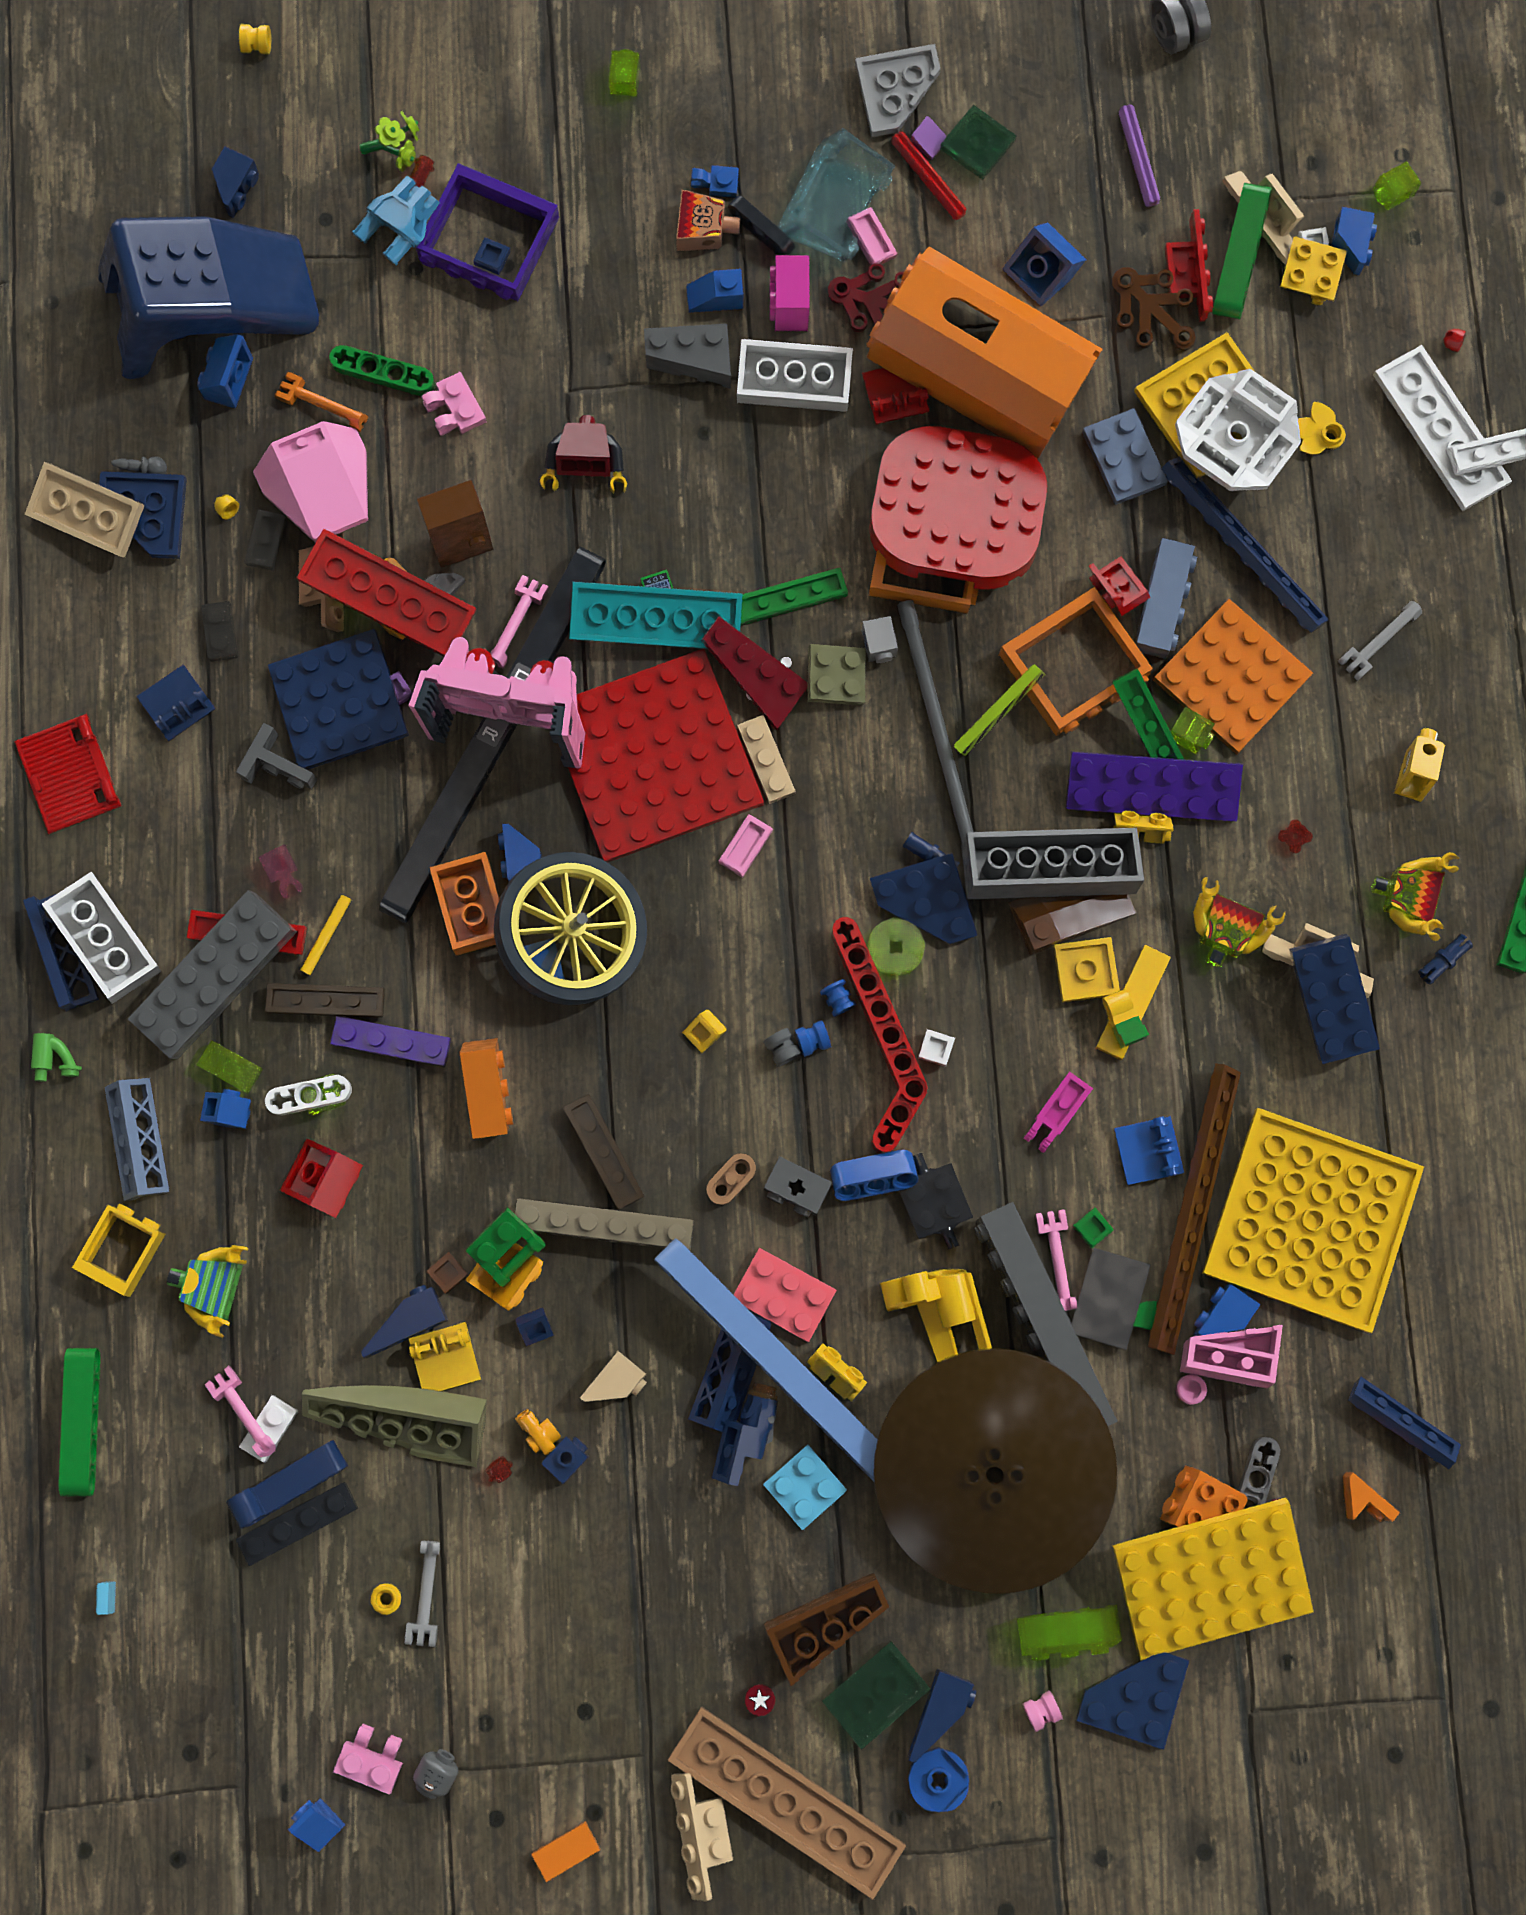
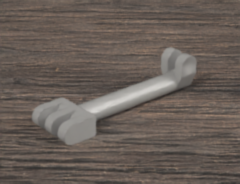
M1410 601L1402 608L1403 612L1362 651L1358 652L1352 647L1338 662L1343 665L1351 658L1354 662L1346 670L1351 673L1359 666L1361 670L1354 676L1359 681L1373 667L1367 660L1410 620L1414 622L1422 614L1419 604Z
M421 1541L420 1553L425 1555L417 1623H407L406 1645H411L413 1633H418L417 1646L424 1645L425 1634H430L429 1647L436 1646L438 1625L429 1624L436 1556L439 1555L440 1542Z

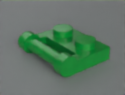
M507 1207L466 1248L465 1252L481 1265L497 1284L505 1287L511 1281L510 1277L535 1251L540 1252L545 1247V1243ZM523 1237L527 1244L501 1269L496 1262Z

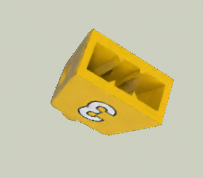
M1429 728L1422 729L1420 735L1414 739L1407 749L1395 787V794L1421 802L1437 782L1445 745L1442 742L1436 741L1438 733L1435 730Z

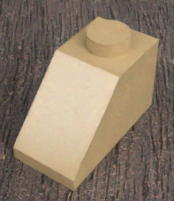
M618 1351L580 1398L584 1402L628 1398L631 1393L637 1396L647 1383L643 1380L647 1374Z

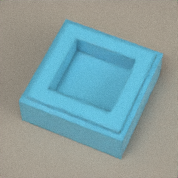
M116 1581L98 1583L96 1594L97 1615L115 1612Z

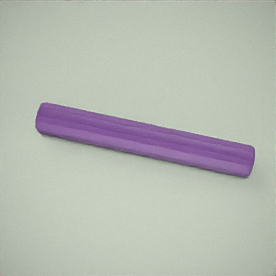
M1131 104L1122 106L1119 116L1144 203L1147 207L1156 206L1159 204L1160 196L1134 106Z

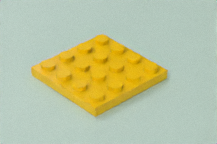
M1228 332L1138 385L1134 390L1175 452L1181 457L1196 478L1204 476L1205 473L1183 458L1175 428L1176 421L1209 378L1238 373V371L1246 369L1254 371ZM1231 432L1233 438L1243 439L1238 432Z

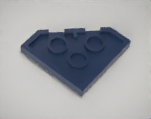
M101 471L100 486L145 505L133 538L152 558L180 559L187 482L185 475Z
M953 853L870 878L878 906L941 940L951 944L978 935Z
M1163 1652L1131 1664L1100 1683L1086 1688L1083 1692L1075 1720L1164 1750L1190 1660Z

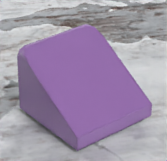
M928 116L911 136V142L931 160L948 141V137Z

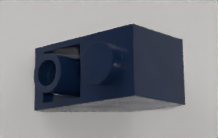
M224 146L212 171L228 216L234 218L237 211L243 208L246 202V194L250 187L256 185L259 172L254 159Z

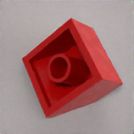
M306 1139L280 1191L336 1218L344 1207L353 1184L358 1180L363 1165L330 1148Z

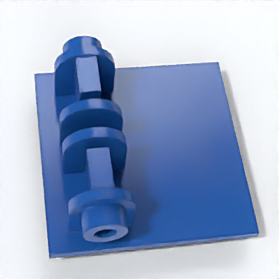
M1171 1116L1158 1117L1150 1121L1114 1128L1127 1185L1184 1173Z

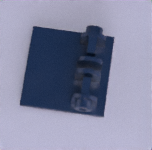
M184 664L136 696L168 741L215 710L213 704Z

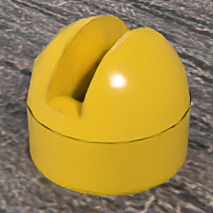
M227 494L217 497L214 502L216 512L225 520L232 518L238 512L240 506L232 496Z

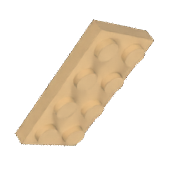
M44 462L25 515L125 558L145 505Z

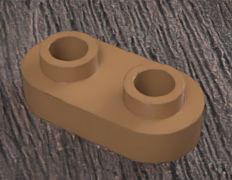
M746 1154L732 1156L707 1185V1195L710 1201L716 1205L730 1203L754 1177L756 1172L754 1160ZM739 1164L745 1165L747 1168L746 1173L738 1174L735 1170L736 1166ZM722 1185L727 1188V1193L724 1196L716 1194L718 1186Z

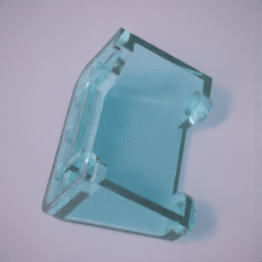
M844 128L825 138L816 148L778 227L791 240L837 260H851L857 253L859 246L857 245V237L853 235L846 223L847 218L867 209L873 195L881 189L883 191L887 189L893 179L891 173L895 165Z

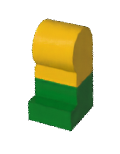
M1125 989L1102 998L1108 1020L1121 1049L1142 1041L1149 1036L1145 1025L1142 1024L1134 1008L1131 997Z

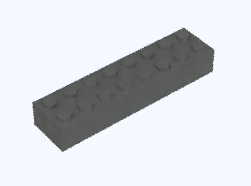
M1011 1202L978 1218L975 1221L977 1227L974 1228L979 1242L981 1244L986 1243L990 1251L987 1254V1259L994 1271L998 1269L1003 1279L999 1281L1001 1289L1006 1298L1011 1296L1016 1306L1012 1308L1018 1324L1024 1323L1028 1331L1025 1339L1031 1351H1037L1040 1358L1053 1363L1080 1383L1099 1407L1108 1426L1118 1422L1014 1203Z

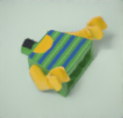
M233 1245L230 1248L219 1247L201 1253L197 1260L189 1261L187 1271L171 1268L168 1274L167 1285L181 1288L179 1301L185 1303L184 1309L186 1313L199 1326L220 1338L224 1337L223 1334H220V1327L223 1324L228 1326L230 1324L227 1320L242 1267L247 1263L246 1260H241L240 1254L243 1250H248V1247Z

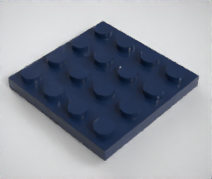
M375 629L268 664L298 766L309 770L409 736L380 639Z

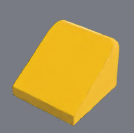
M705 1010L682 1033L703 1053L727 1029L709 1010Z

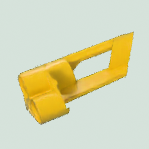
M942 1269L931 1272L924 1271L880 1283L888 1312L917 1304L937 1362L958 1354L951 1326L972 1321L979 1349L992 1348L973 1277L966 1270Z

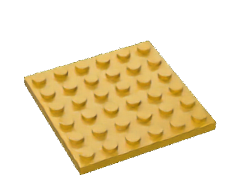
M1256 1108L1202 1274L1363 1332L1373 1333L1424 1166Z

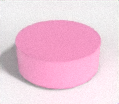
M1192 1374L1185 1375L1176 1384V1394L1185 1404H1198L1204 1400L1207 1394V1386L1201 1377Z

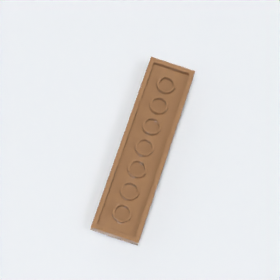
M702 1706L668 1758V1761L685 1773L691 1774V1777L871 1899L875 1898L906 1847L905 1843Z

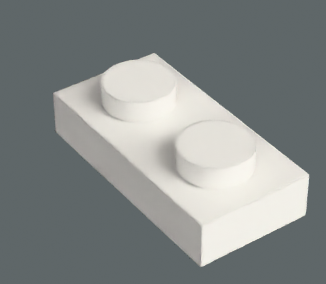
M272 1395L256 1419V1422L265 1435L271 1438L276 1448L299 1411ZM248 1432L239 1447L263 1463H266L270 1455L260 1457L252 1448L256 1442Z

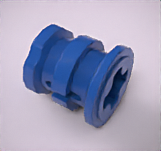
M845 979L836 981L820 991L821 995L827 996L828 1000H826L828 1006H832L833 1016L845 1013L856 1006L855 1001H851L849 997L851 996L849 989L846 990L844 987Z

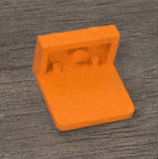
M1185 1465L1184 1469L1176 1477V1486L1171 1496L1163 1504V1513L1160 1520L1172 1526L1180 1527L1244 1509L1247 1503V1496L1203 1471Z

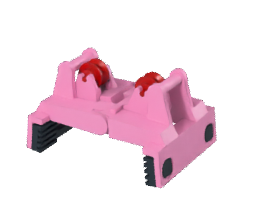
M457 637L451 642L450 648L440 665H432L427 671L421 670L409 702V707L428 739L445 744L444 737L447 738L448 736L446 732L450 731L448 726L452 725L450 720L453 721L454 717L452 714H456V711L496 720L503 719L510 723L551 729L550 736L553 743H558L562 751L561 761L564 767L581 768L585 731L577 709V677L571 671L572 664L567 657H558L554 663L546 660L537 662L533 665L530 675L526 680H520L513 676L508 679L502 675L492 674L495 669V662L490 652L483 648H475L469 651L467 640L463 637Z

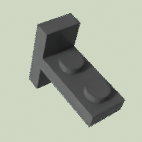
M263 723L236 771L238 776L251 784L262 766L264 771L277 777L280 773L288 777L287 782L299 789L306 786L312 790L317 782L315 775L271 752L270 750L278 734L273 727Z

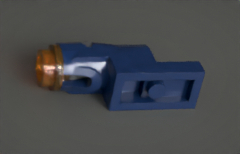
M754 1382L753 1388L749 1389L741 1412L740 1422L726 1419L712 1479L738 1486L743 1472L745 1456L756 1459L763 1458L766 1444L773 1440L774 1421L778 1405V1396L775 1395L777 1388Z

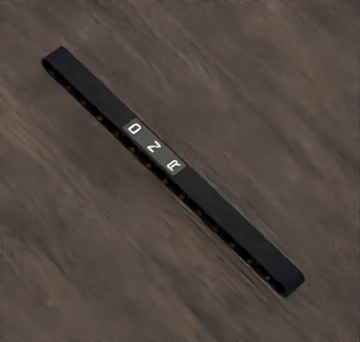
M583 547L578 548L506 678L510 679L513 676L520 680H526L534 664L542 660L553 662L570 631L572 582L597 583L606 564L605 558ZM486 717L482 719L380 903L379 911L405 924L411 918L432 880L430 867L441 864L518 724L510 723L503 719L496 720Z

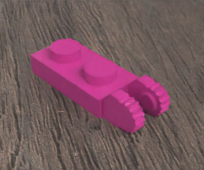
M1069 1071L1036 1116L1035 1123L1023 1139L1028 1142L1033 1140L1037 1130L1041 1125H1044L1051 1130L1049 1135L1040 1143L1039 1150L1044 1153L1054 1138L1061 1134L1093 1088Z

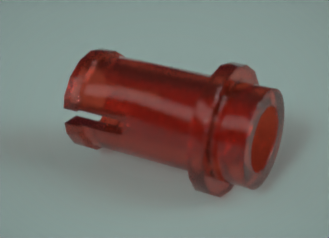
M425 155L415 158V167L410 175V178L416 182L415 185L419 188L424 186L430 172L435 170V162Z

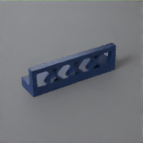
M56 894L41 900L32 896L24 899L23 902L58 1006L67 1012L99 1000L91 974L78 955L70 950L71 945L67 943L64 948L55 943L54 937L59 928L52 919L47 918L42 903ZM49 923L54 924L52 930L50 928ZM58 949L63 951L61 956L59 955ZM68 953L77 957L79 961L74 974L65 971L63 966ZM81 972L83 973L84 979L79 977ZM67 975L72 977L70 983L68 981ZM77 980L87 984L90 995L75 1000L72 989Z
M755 1316L768 1330H770L772 1322ZM722 1329L720 1330L688 1418L691 1421L723 1432L726 1419L737 1421L757 1366ZM730 1346L732 1350L730 1357L724 1361L722 1357L724 1349ZM720 1374V1385L713 1389L714 1377ZM710 1402L711 1410L706 1420L700 1416L704 1405Z

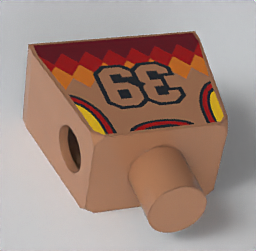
M682 190L677 229V251L719 249L722 246L723 233L739 234L740 217L725 216V201Z

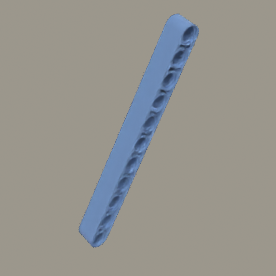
M675 1238L654 1259L658 1266L875 1483L874 1457L877 1439Z

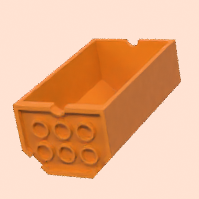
M928 247L923 254L919 253L912 265L909 264L901 277L902 281L899 287H895L891 292L881 322H876L869 335L871 337L866 346L870 349L867 358L913 386L920 387L921 389L926 388L930 396L1001 438H1006L1022 445L1038 459L1103 349L935 249ZM949 300H960L998 322V325L985 344L948 322L942 313L943 305Z

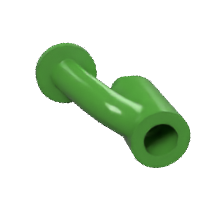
M33 1034L31 1069L35 1070L34 1081H47V1071L52 1070L53 1051L57 1052L64 1065L59 1066L61 1076L79 1077V1071H82V1067L76 1066L70 1051L60 1039L52 1034Z

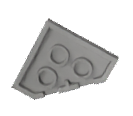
M935 44L855 58L856 71L871 137L898 133L940 74V64Z

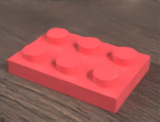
M759 1248L734 1296L748 1310L809 1343L837 1290Z

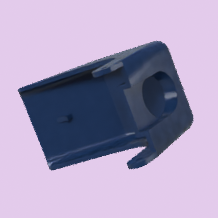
M210 217L120 218L115 220L109 229L97 276L98 280L104 285L105 293H117L122 313L117 341L123 361L121 373L124 378L136 379L147 375L150 372L157 351L166 343L180 337L216 333L307 335L314 332L319 324L318 307L299 239L294 235Z

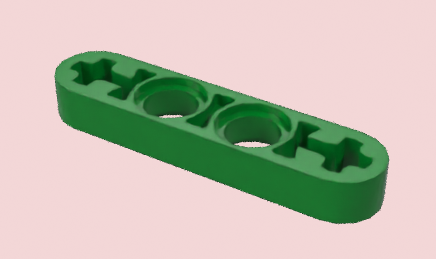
M346 345L336 346L330 352L331 365L340 374L418 396L433 391L435 388L432 373L424 367ZM347 355L349 361H343L342 364H339L337 358ZM367 361H373L377 364L375 371L365 373L362 371V365ZM352 362L356 363V369H354ZM398 368L403 371V376L399 380H391L388 378L389 371ZM409 372H411L412 379H409V384H406L408 382ZM422 377H426L427 383H423L421 387H418L416 380L420 381Z

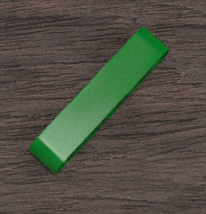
M1244 183L1214 302L1213 315L1241 319L1272 187Z
M67 1348L65 1351L59 1465L60 1496H93L100 1385V1351L98 1348Z

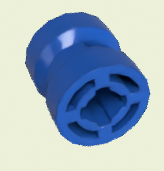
M822 1020L813 1023L812 1028L806 1029L801 1027L794 1030L804 1057L811 1055L817 1048L821 1050L831 1048L830 1039Z

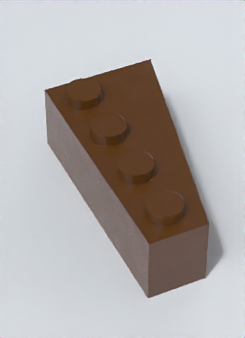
M873 1572L765 1622L766 1631L790 1685L792 1686L799 1681L801 1676L820 1664L822 1659L841 1647L853 1634L862 1630L888 1609L889 1605Z

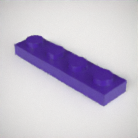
M336 1016L330 1044L332 1046L445 1067L451 1038Z

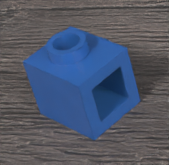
M223 1089V1093L205 1092L200 1121L229 1128H246L250 1117L251 1100L240 1097L241 1092Z

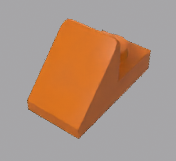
M1346 1472L1343 1475L1347 1519L1355 1520L1366 1505L1369 1506L1366 1511L1380 1522L1383 1519L1393 1522L1400 1512L1355 1473Z

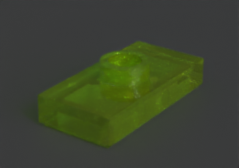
M212 1040L196 1064L198 1067L249 1094L263 1070L261 1067Z

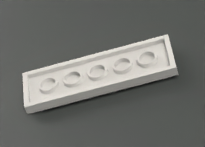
M1422 345L1374 372V378L1462 511L1505 488L1512 482L1502 465L1455 476L1448 455V448L1484 438Z

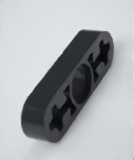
M738 195L728 205L732 216L740 217V223L775 254L789 255L795 249V244L791 238L744 197Z

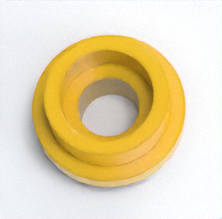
M381 1584L371 1594V1605L380 1614H391L401 1604V1593L392 1584ZM384 1593H388L392 1597V1601L388 1605L381 1601Z

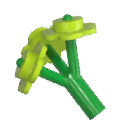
M401 111L400 114L406 124L404 127L400 128V124L395 120L391 122L389 118L382 117L379 120V125L375 127V132L379 135V139L361 143L360 151L363 155L379 150L398 156L396 167L399 168V171L404 172L406 167H410L415 160V147L412 146V141L407 140L404 147H401L400 150L395 148L400 145V142L404 141L407 131H410L414 139L418 141L416 132L420 130L417 126L418 121L414 120L412 116L407 118L403 111Z

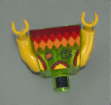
M1449 852L1444 854L1442 858L1428 857L1403 863L1401 867L1392 872L1390 879L1379 876L1375 877L1371 892L1386 896L1383 910L1389 913L1390 918L1402 931L1418 935H1425L1427 933L1433 941L1440 939V936L1432 931L1435 928L1444 929L1442 923L1434 919L1445 872L1441 870L1445 868L1451 873L1459 870L1457 866H1448L1450 860L1460 859L1456 854Z
M1207 877L1201 881L1203 893L1199 894L1193 916L1196 931L1201 935L1200 942L1211 947L1206 961L1214 966L1222 967L1226 955L1237 958L1241 953L1250 954L1265 944L1275 930V925H1279L1284 921L1285 912L1281 918H1274L1271 913L1275 910L1276 906H1272L1269 909L1267 920H1264L1265 914L1217 894L1219 891L1218 880H1216L1215 887L1211 889L1205 887Z

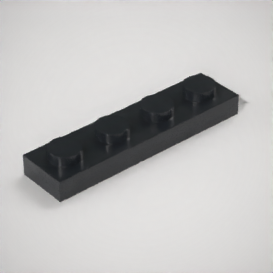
M343 1482L237 1538L236 1541L248 1566H252L359 1508L346 1482Z

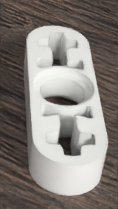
M333 1075L274 1088L267 1093L265 1104L270 1112L282 1116L345 1102L352 1093V1087L350 1082L343 1076ZM337 1081L340 1085L345 1086V1089L341 1091V1096L337 1097L335 1093L330 1092L325 1094L327 1100H323V1092L319 1087L320 1084H324L323 1088L325 1090L334 1088V1082ZM312 1087L316 1090V1099L309 1104L303 1103L300 1097L302 1090ZM295 1090L294 1098L298 1106L293 1107L294 1102L292 1101L284 1102L282 1109L272 1105V1101L277 1100L278 1094L283 1098L293 1097L290 1091Z

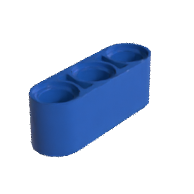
M897 1150L836 1163L830 1169L834 1195L842 1201L913 1187L918 1182L912 1152L908 1150Z

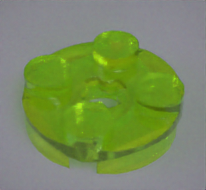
M894 917L881 922L872 930L867 948L877 971L886 976H903L913 972L921 963L925 942L921 932L915 925L909 921ZM891 941L902 943L901 949L903 952L901 954L898 952L891 954L889 952L891 948L889 943Z

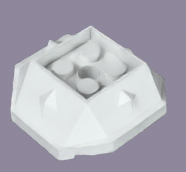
M1252 369L1209 378L1175 423L1183 458L1229 491L1267 489L1301 443L1296 400ZM1231 432H1238L1243 439L1233 438Z

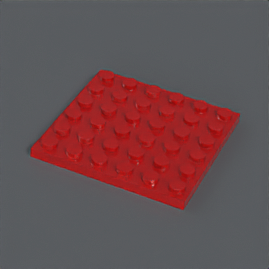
M704 648L577 694V709L585 731L581 768L568 767L602 859L607 863L764 805L763 797Z

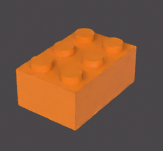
M486 852L430 867L450 943L455 955L496 945L494 918L500 897Z

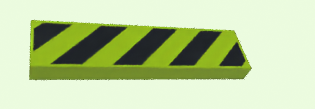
M1035 664L1032 665L954 744V747L966 756L1043 678L1045 673Z

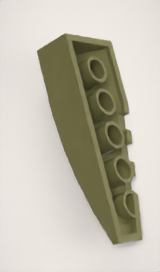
M339 1386L303 1390L302 1416L338 1429L342 1425L351 1428L355 1435L366 1438L368 1434L384 1440L383 1445L394 1448L396 1444L410 1449L409 1454L416 1457L473 1467L478 1465L486 1423L487 1399L400 1386Z

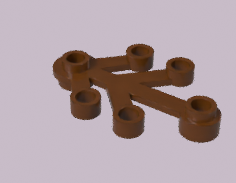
M1123 267L1117 270L1112 279L1113 288L1120 294V313L1117 316V322L1123 329H1128L1134 324V317L1131 313V296H1133L1140 302V331L1136 336L1138 345L1147 348L1153 343V334L1151 332L1152 314L1174 335L1175 346L1180 350L1186 351L1191 349L1196 342L1195 332L1190 327H1181L1160 305L1188 307L1193 302L1192 292L1184 288L1179 290L1178 293L1147 294L1141 288V286L1153 285L1169 288L1174 282L1173 274L1169 270H1162L1158 274L1139 275L1135 269L1130 267ZM1125 276L1131 278V282L1128 285L1121 283V279ZM1161 276H1170V281L1162 283L1160 281ZM1182 294L1190 296L1187 302H1181L1179 298ZM1122 316H1130V322L1122 324L1120 322ZM1182 333H1188L1190 336L1185 342L1179 339ZM1143 334L1150 336V340L1147 343L1140 341V337Z

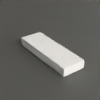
M1526 429L1449 447L1447 451L1455 476L1526 459Z

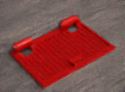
M87 714L14 741L48 834L121 807V802L114 791L112 778L97 738L92 732L91 722ZM79 728L83 739L76 742L73 730ZM99 790H102L106 800L99 803L95 793Z

